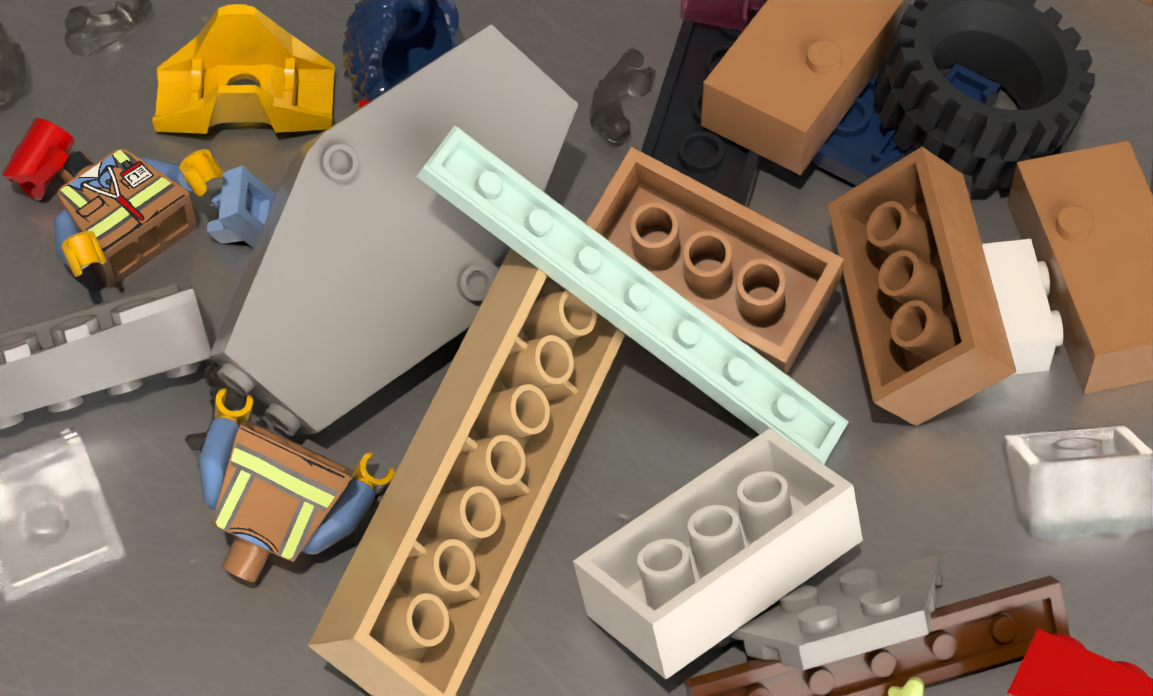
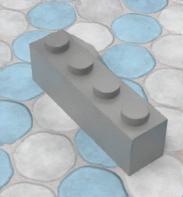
M184 279L0 332V429L20 423L24 420L23 413L47 406L50 413L61 412L84 402L82 395L103 389L107 390L108 395L123 394L143 385L141 378L165 371L167 378H175L201 369L200 361L209 359L211 349L195 293L189 280Z

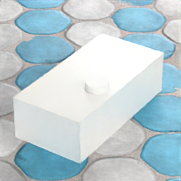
M769 428L573 560L587 616L664 679H668L863 541L853 484Z

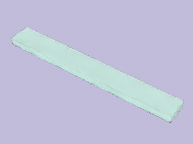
M457 126L452 128L416 176L757 433L762 434L770 428L824 465L848 424L845 418Z

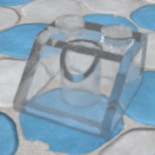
M1123 424L1002 434V448L1017 521L1031 538H1037V541L1043 544L1061 545L1075 541V535L1099 533L1103 538L1119 540L1137 536V530L1153 528V451Z
M73 427L0 455V588L7 604L126 556L83 442Z

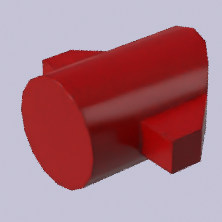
M35 118L21 143L17 145L11 155V159L2 176L12 183L13 181L17 182L21 189L35 200H41L57 172L67 161L75 139L58 125L45 119Z

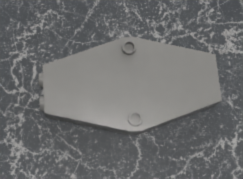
M490 24L307 142L289 164L209 355V358L221 367L217 372L220 379L231 389L243 396H247L251 392L268 407L264 412L268 420L286 434L293 436L298 432L302 436L318 433L470 327L510 247L416 176L452 128L457 126L544 192L578 103Z

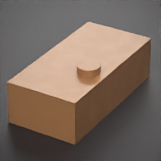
M767 0L703 82L701 126L801 175L880 68L904 12L909 4L913 6L915 0Z
M1129 140L1017 162L1007 204L1021 239H1031L1037 261H1045L1050 278V291L1047 299L1050 311L1058 310L1063 324V344L1083 394L1152 381L1153 195Z
M633 147L629 149L586 222L597 233L786 375L842 277L844 258Z
M921 147L827 204L840 257L844 258L843 275L875 404L918 426L1017 372L964 176L961 172L924 147Z

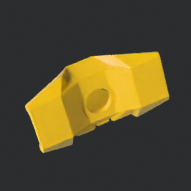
M227 4L216 10L193 40L157 67V100L155 116L152 117L155 132L207 134L208 128L211 126L232 122H264L271 124L275 133L327 130L332 127L335 65L291 35L255 7L247 6V4ZM250 79L257 82L259 86L231 84L237 80Z

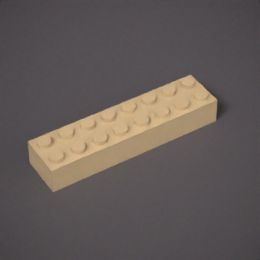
M511 247L307 645L372 696L456 695L626 335Z

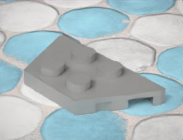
M934 554L878 571L870 568L852 570L843 574L839 582L818 588L808 585L798 586L713 647L722 648L733 641L744 640L747 656L763 660H777L782 665L806 670L927 635L932 623L931 613L935 611L938 601L935 585H942L943 583L939 556Z

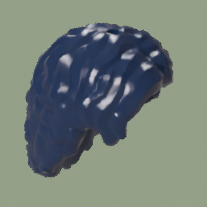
M361 0L355 4V11L349 16L346 23L348 29L344 33L346 39L342 49L343 57H346L343 63L345 69L343 76L347 81H351L353 91L358 95L359 100L372 101L458 45L459 13L454 1Z

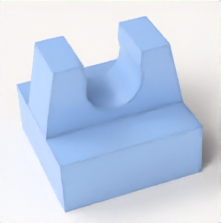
M241 165L224 172L222 188L211 194L210 205L219 211V219L207 223V233L220 244L245 241L254 249L277 194Z

